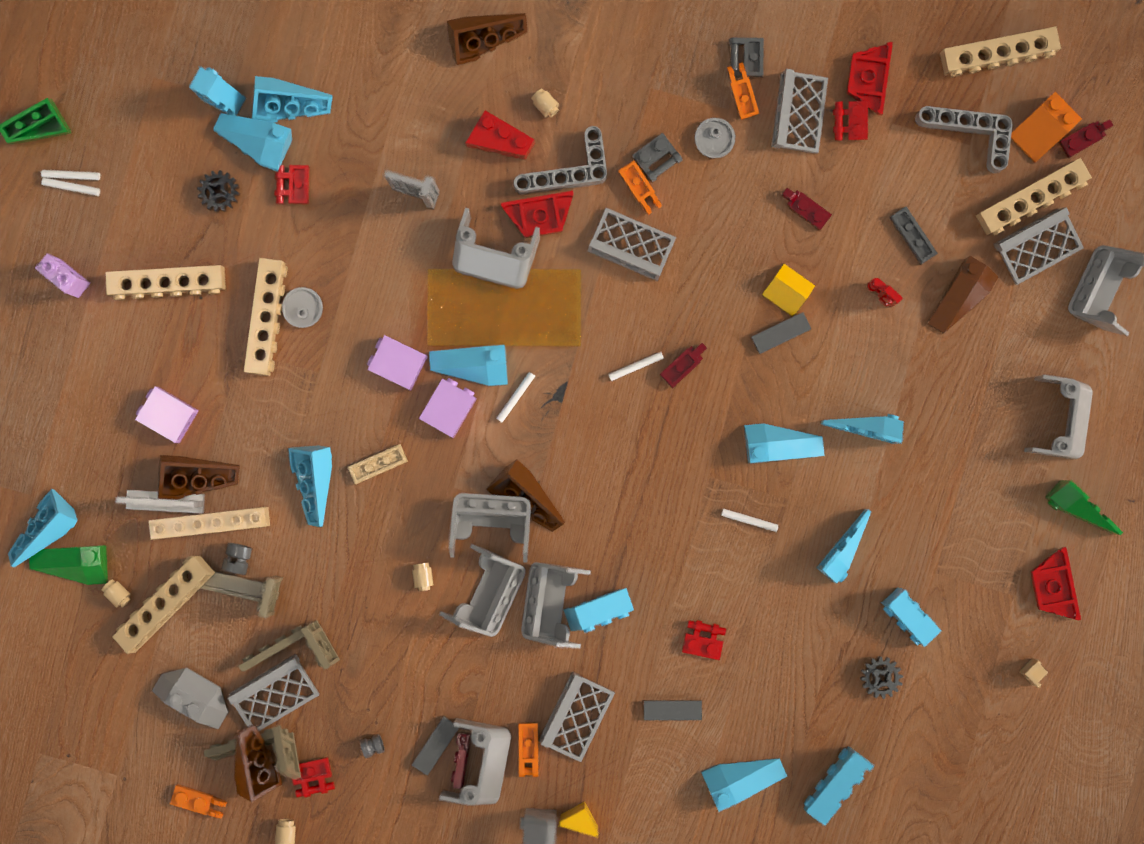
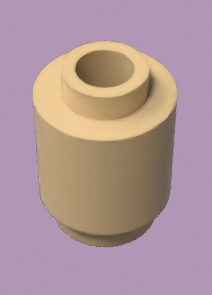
M540 89L532 96L533 104L545 117H553L559 111L557 108L559 103L548 91Z
M429 563L413 565L414 588H419V591L430 590V586L434 584Z
M113 579L101 589L104 592L103 595L116 608L119 606L123 608L131 600L129 598L131 594L118 581L115 582Z
M293 819L278 820L275 844H295L296 825Z

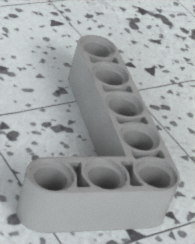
M931 106L923 107L916 114L915 121L920 127L990 135L986 163L987 169L991 173H999L1008 165L1012 133V120L1010 117L1000 114ZM927 113L930 120H924L921 114ZM941 115L948 117V123L942 122ZM960 117L967 120V125L960 123ZM980 119L986 122V127L979 125ZM998 122L1004 123L1005 130L998 127ZM996 140L1002 142L1003 148L1000 149L996 146ZM994 159L1001 162V167L994 165Z
M591 126L585 131L584 140L588 165L520 174L514 179V187L517 193L531 194L603 183L606 180L607 168L601 130L596 126ZM592 132L596 133L598 139L592 141L588 138V135ZM597 151L601 154V157L593 159L590 154ZM601 170L604 175L601 178H595L593 172ZM578 172L583 173L585 176L581 181H577L574 178V175ZM558 175H563L566 180L564 183H557L555 178ZM539 178H545L547 183L544 186H539L536 181ZM521 180H525L528 183L524 189L517 186Z

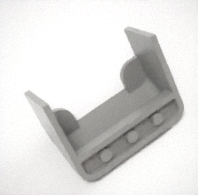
M465 207L456 235L452 259L454 270L461 274L511 288H522L527 282L540 241V228H535L530 244L517 243L513 247L511 254L474 244L476 234L472 228H469L471 221L469 208Z
M1106 245L1097 247L1069 303V312L1075 317L1102 330L1128 336L1129 332L1117 323L1116 315L1108 311L1122 279L1136 277L1142 267H1144V253Z
M1049 375L1035 376L1036 381L1061 384V394L1070 399L1065 437L1061 436L1054 439L1051 450L1032 447L1025 448L1024 452L1068 459L1082 457L1085 451L1093 395L1092 388L1088 384L1074 379Z
M458 494L453 500L449 541L450 557L454 558L456 539L464 540L469 538L472 533V526L510 528L511 539L515 543L524 544L523 562L527 563L531 513L529 500L524 497Z
M472 544L470 548L482 553L479 557V566L485 570L470 604H460L456 608L454 615L440 612L439 615L459 627L492 637L501 629L525 576V568L496 553Z
M534 562L531 565L521 628L525 639L555 647L580 648L581 644L568 641L570 632L567 625L561 624L566 586H573L576 583L578 573L591 574L590 570Z
M456 718L453 726L471 729L473 744L477 747L485 748L478 786L467 785L463 787L461 793L442 790L439 800L465 805L494 804L500 798L511 733L505 727Z
M526 808L525 817H521L520 829H524L523 844H555L557 810Z

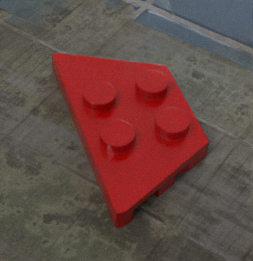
M893 42L854 53L851 57L846 93L857 101H868V108L880 116L883 115Z
M572 190L503 202L501 207L524 238L533 237L536 227L540 228V236L559 233L563 231L574 192Z
M1061 547L1030 571L1037 607L1039 610L1079 621L1081 616L1067 547Z

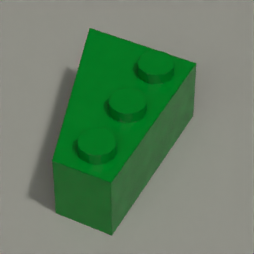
M50 98L40 101L0 124V132L9 144L72 133L54 101Z

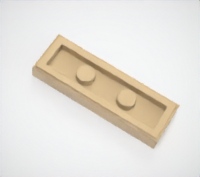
M401 444L349 466L348 470L356 485L408 462Z

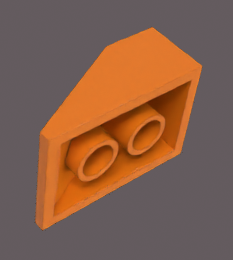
M1054 92L1011 133V139L1035 163L1075 127L1082 118Z

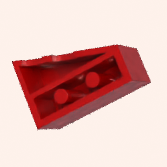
M485 110L465 144L467 148L480 149L486 152H494L526 160L535 145V140Z

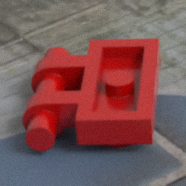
M843 101L835 102V109H833V115H835V127H833L835 140H843L844 132H848V140H868V101H849V109H843ZM843 115H848V126H843Z
M281 165L278 172L275 173V179L277 180L276 190H274L276 204H284V197H289V204H309V165H289V173L284 172L285 166ZM284 180H289V190H284Z
M874 278L867 283V289L870 292H877V295L880 297L879 301L886 307H893L903 299L890 285L887 286L879 278Z
M688 620L687 628L694 629L693 634L685 633L682 652L720 660L724 641L717 640L716 638L718 634L725 636L726 628L719 627V624L713 623V625L702 623L700 620H696V622ZM700 631L710 632V638L699 636Z
M328 757L299 763L301 778L292 779L293 785L301 784L302 789L295 790L297 798L302 796L305 798L311 797V794L320 792L324 794L328 793L329 790L335 789L334 782L326 783L325 778L332 776ZM318 780L319 785L309 786L308 782Z

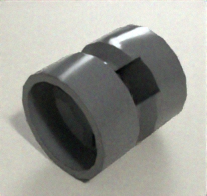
M228 543L225 552L228 556L224 558L221 569L246 575L249 565L246 561L250 559L253 548L236 543Z

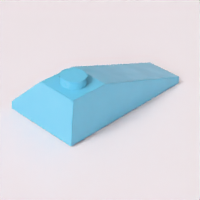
M255 76L252 119L274 123L280 119L288 118L292 120L297 116L306 115L310 117L328 114L331 111V94L275 78Z
M220 113L213 128L216 133L228 142L240 148L244 154L252 157L256 163L277 172L292 142L290 128L273 122Z
M505 345L429 351L430 371L487 386L508 385Z
M888 414L887 417L821 421V425L892 444L902 443L904 421L898 420V416Z
M764 423L744 425L748 463L824 456L823 437Z
M318 445L288 448L291 471L296 473L298 480L296 487L303 496L301 504L308 525L322 527L332 470L330 447Z
M51 489L36 507L39 509L34 519L30 518L27 523L29 525L26 532L19 535L9 551L8 556L12 567H16L58 540L76 525L77 517L74 508L54 489Z
M865 509L816 567L836 584L843 582L848 576L847 571L850 568L871 511Z
M779 758L718 764L701 772L719 812L787 777Z

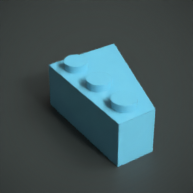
M200 67L189 87L202 101L229 115L237 116L246 97L226 83L218 75V72L209 67L207 69Z
M898 587L882 602L885 606L883 610L889 617L894 616L898 620L896 624L901 630H907L911 634L909 638L917 646L920 644L925 647L941 630L919 608L920 606L917 602H914L908 596L909 593L905 589Z

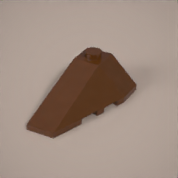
M526 14L468 16L447 20L448 38L456 64L460 65L476 61L484 53L496 50L495 47L502 43H508L527 33Z
M972 256L965 258L927 325L944 334L990 293L998 276L987 265Z
M160 455L158 499L179 500L185 496L198 495L205 491L237 485L240 465L182 456Z
M517 459L506 466L486 488L492 495L524 497L528 499L531 504L530 516L532 521L551 532L565 523L531 471Z
M253 724L237 732L234 773L237 795L250 802L282 785L281 774L278 772L276 763L271 757L272 754L265 747L263 738Z

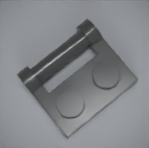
M729 38L731 67L734 70L735 78L742 77L741 72L738 70L739 45H744V68L747 77H763L764 38Z
M663 133L632 155L633 159L652 183L674 164H679L683 161L681 155ZM668 153L672 156L655 170L651 171L649 169L650 166Z

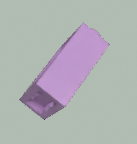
M48 253L35 268L64 293L77 298L90 285L89 281L62 259Z

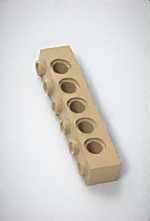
M1051 27L945 48L940 53L944 76L951 75V77L962 75V72L965 71L976 73L981 71V68L988 67L991 70L1000 67L1001 64L1011 66L1021 60L1031 62L1041 56H1044L1045 59L1056 56L1061 46L1057 27ZM1034 42L1040 43L1041 49H1037L1034 46ZM1020 46L1023 49V53L1017 52L1015 47ZM997 49L1004 52V57L997 54ZM978 53L984 54L986 60L979 59ZM959 57L966 58L967 64H962Z
M1079 158L976 215L986 235L993 233L995 236L1004 231L1003 227L1010 224V226L1021 222L1020 217L1026 215L1028 218L1037 213L1036 208L1040 206L1046 208L1055 203L1053 199L1058 196L1060 199H1063L1071 194V189L1076 187L1079 190L1088 185L1086 181L1092 177L1082 159ZM1065 176L1071 179V185L1065 182ZM1048 185L1054 187V194L1048 191ZM1032 194L1038 197V203H1034L1031 200ZM1015 203H1018L1021 206V212H1017L1015 210ZM998 212H1001V213L1004 214V216H1005V220H1004V221H1000V220L998 219V217H997Z
M259 258L244 372L270 376V372L274 371L275 361H272L273 353L277 351L275 336L279 334L280 323H277L278 315L282 314L281 296H284L285 293L283 278H286L288 271L285 262L281 260ZM271 275L276 276L274 284H268L267 280ZM268 294H273L274 299L271 303L265 302V297ZM269 312L271 319L268 322H263V315ZM267 331L268 339L261 341L260 334ZM264 350L266 353L265 358L258 360V352Z
M221 265L106 272V292L108 296L113 297V300H123L125 296H132L133 299L144 298V295H151L153 298L163 297V294L182 296V293L189 292V295H201V292L208 291L209 294H220L221 290H226L225 268ZM207 276L208 283L202 286L200 280L202 277ZM188 277L189 284L183 287L181 281L183 278ZM169 278V286L163 288V280ZM149 279L151 285L149 288L144 289L143 283ZM130 280L132 286L130 289L125 290L124 284Z
M268 507L149 520L151 540L270 526Z
M201 556L188 557L183 562L184 565L180 569L175 570L169 576L170 579L166 583L161 584L156 589L157 592L153 596L148 597L143 602V606L129 616L130 620L127 623L121 624L116 629L117 633L113 638L127 654L136 653L215 574ZM189 572L192 574V578L190 581L187 579V574ZM176 585L178 587L177 594L174 593V587ZM162 599H164L165 606L163 608L160 604ZM149 612L152 616L150 621L147 619V614ZM135 626L138 628L137 634L134 633Z

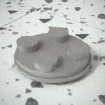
M709 118L698 126L695 133V144L698 150L706 157L721 158L732 150L735 144V132L727 121L721 118Z
M299 287L291 290L285 296L282 303V312L285 319L291 325L306 328L318 322L323 312V304L320 296L310 288Z

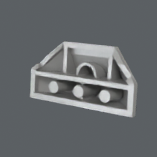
M187 667L161 674L152 690L163 703L198 723L216 729L220 728L228 714L220 686Z

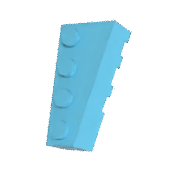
M850 746L840 752L837 763L829 767L826 778L818 782L815 787L816 792L813 796L809 795L804 802V810L824 826L841 807L839 802L846 800L852 794V786L860 784L864 779L865 770L871 771L874 765Z

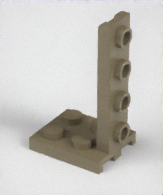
M214 571L215 574L201 587V589L257 601L259 617L268 618L275 614L274 609L276 600L279 597V588L283 577L275 575L267 578V581L260 582Z
M318 620L304 628L300 625L291 630L292 635L287 638L283 635L274 640L276 644L272 647L269 644L259 649L260 654L255 657L253 654L242 659L244 663L238 667L241 671H246L304 636L307 647L313 650L316 655L315 660L317 664L323 667L324 670L334 665L340 659Z
M280 725L264 730V733L260 735L264 740L265 746L273 744V749L277 753L276 768L278 772L291 779L301 778L294 733H289L287 729H281ZM236 739L229 740L228 744L210 746V749L204 750V756L212 760H219L235 755Z

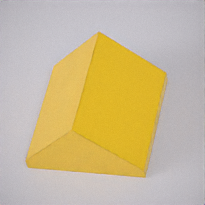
M783 264L762 295L793 317L806 301L815 285Z
M585 802L560 815L559 826L591 836H598V825Z

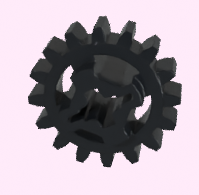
M219 170L218 174L211 171L212 176L210 177L205 174L206 180L199 181L202 187H197V190L202 192L198 197L204 199L201 202L202 205H207V209L210 211L214 207V211L217 213L220 208L223 212H226L227 206L232 209L231 203L238 202L235 196H240V193L236 191L240 186L234 184L236 179L234 177L230 178L231 175L228 172L224 175L221 170ZM229 185L231 188V194L228 193L227 189ZM213 188L216 190L221 189L225 195L216 193L215 190H213ZM207 189L210 192V199H208L207 197Z

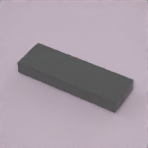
M907 206L889 217L920 265L938 254Z
M804 312L751 338L758 353L761 354L811 330V327Z
M644 700V720H702V700Z
M443 716L412 763V766L428 776L459 727L453 726L454 722Z

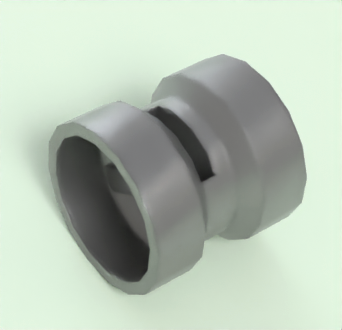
M379 734L373 735L371 739L365 738L360 740V746L366 759L372 757L375 752L378 754L385 752L384 744Z

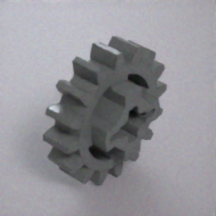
M878 656V661L871 658V664L865 663L867 669H861V672L865 674L860 677V680L865 681L862 687H868V694L874 692L873 696L875 698L879 694L882 699H885L886 694L892 697V691L898 692L897 685H902L899 679L903 678V675L898 674L901 668L895 667L897 662L894 660L889 663L890 658L888 657L884 661L881 656ZM878 665H886L881 669L876 668ZM870 673H872V681H871V682H870V680H869V675H870ZM892 673L894 674V680H893V682L891 681V674H892ZM879 674H882L884 676V681L880 680V678L878 677ZM881 686H887V687H888L887 689H884V690H877V689H879Z

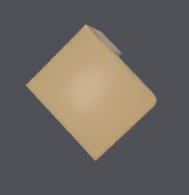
M1032 658L1019 672L1033 686L1039 688L1041 686L1039 681L1048 672L1040 665L1041 662Z

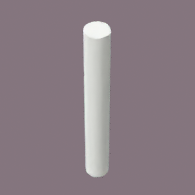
M41 171L43 178L100 180V173Z
M48 178L42 179V185L95 196L100 194L99 188Z
M658 352L608 375L610 380L613 381L664 359L661 352Z
M531 372L526 375L496 419L500 422L505 420L535 375Z
M723 509L721 514L723 517L777 532L779 526L727 509Z

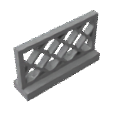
M785 69L781 72L772 148L819 153L828 78L798 73L791 69ZM795 77L801 78L805 83V86L800 90L794 84ZM814 81L822 82L821 91L818 93L810 85ZM806 87L813 94V97L807 101L800 93ZM795 95H798L803 102L797 109L792 104V98ZM814 98L819 103V109L815 112L808 104ZM804 105L811 114L805 120L798 112ZM794 113L801 122L795 127L789 122L790 116ZM812 116L817 122V127L814 130H811L806 123ZM802 124L808 131V134L803 138L795 130ZM791 132L798 140L794 145L786 143L787 135ZM811 136L815 141L814 148L807 147L803 140Z
M390 171L385 172L384 177L392 190L421 198L426 207L435 208L440 191L434 178L426 176L424 182Z
M1067 207L1058 208L994 243L996 251L1000 252L1016 285L1084 248L1068 216L1070 213ZM1062 221H1065L1067 225L1065 234L1056 231L1058 224ZM1044 231L1051 232L1048 243L1040 241L1041 234ZM1055 234L1064 236L1061 247L1052 244ZM1067 239H1073L1077 247L1071 250L1066 249ZM1028 240L1035 242L1032 252L1023 250L1024 244ZM1039 243L1047 245L1044 256L1036 254ZM1051 247L1060 249L1058 257L1055 259L1048 257ZM1011 249L1017 250L1016 260H1009L1006 252ZM1022 252L1031 255L1028 265L1019 263ZM1034 256L1043 258L1039 268L1032 267ZM1018 265L1026 267L1025 275L1020 278L1016 274Z
M606 208L590 242L588 252L658 281L676 237ZM607 215L615 217L617 224L608 227L605 221ZM632 224L635 231L625 234L622 225ZM619 227L622 236L613 239L610 230ZM646 230L651 233L652 239L643 242L640 232ZM607 231L610 238L609 241L602 242L597 240L600 233ZM637 234L640 243L630 246L627 237ZM661 238L670 240L669 246L661 249L657 240ZM624 239L628 248L618 249L615 242ZM654 241L657 251L648 254L645 244ZM642 246L645 255L641 257L635 256L632 249ZM660 254L662 259L661 265L658 266L652 263L650 257Z
M127 490V496L116 497V503H126V509L203 514L205 494H193L185 496L183 499L173 500L158 499V492Z
M296 654L229 693V702L235 706L247 726L252 725V715L262 717V724L256 727L260 731L319 696L318 690L300 664ZM298 668L302 674L301 681L289 679L290 673ZM277 680L285 681L284 691L273 689L274 682ZM288 682L299 685L297 694L286 692ZM301 686L310 687L313 692L309 696L299 695ZM261 690L268 691V700L256 699L257 692ZM272 692L283 695L281 704L269 702ZM285 695L295 697V704L292 706L283 705ZM244 700L252 701L251 711L242 709L239 703ZM255 702L266 705L264 714L253 712ZM268 705L279 707V713L276 716L266 715Z
M572 671L538 741L547 748L554 749L581 762L615 692ZM582 683L590 685L592 692L581 695L579 689ZM602 691L609 694L606 701L598 703L595 694ZM593 695L596 705L585 708L583 698ZM580 700L583 709L573 713L571 709L572 703ZM597 708L599 712L598 717L590 721L587 711ZM585 713L587 722L577 725L574 716ZM572 717L574 727L564 730L563 721ZM589 725V735L581 738L578 729ZM576 730L579 739L568 743L566 733ZM563 735L566 744L559 747L554 745L555 738ZM577 743L581 744L582 750L579 756L571 752L570 746Z

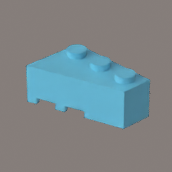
M626 588L599 596L588 602L585 601L578 606L563 609L570 630H583L584 633L594 630V626L597 624L604 626L612 623V618H625L629 616L628 612L634 610Z

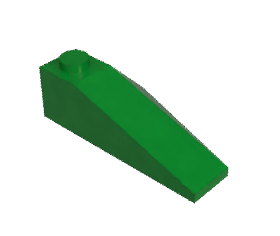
M1060 480L1045 496L1049 500L1048 505L1054 510L1058 509L1114 535H1121L1123 533L1109 517L1100 514L1101 509L1096 504L1094 505L1092 502L1087 501L1090 497L1072 480Z
M106 545L42 549L29 558L31 570L87 585L108 583Z

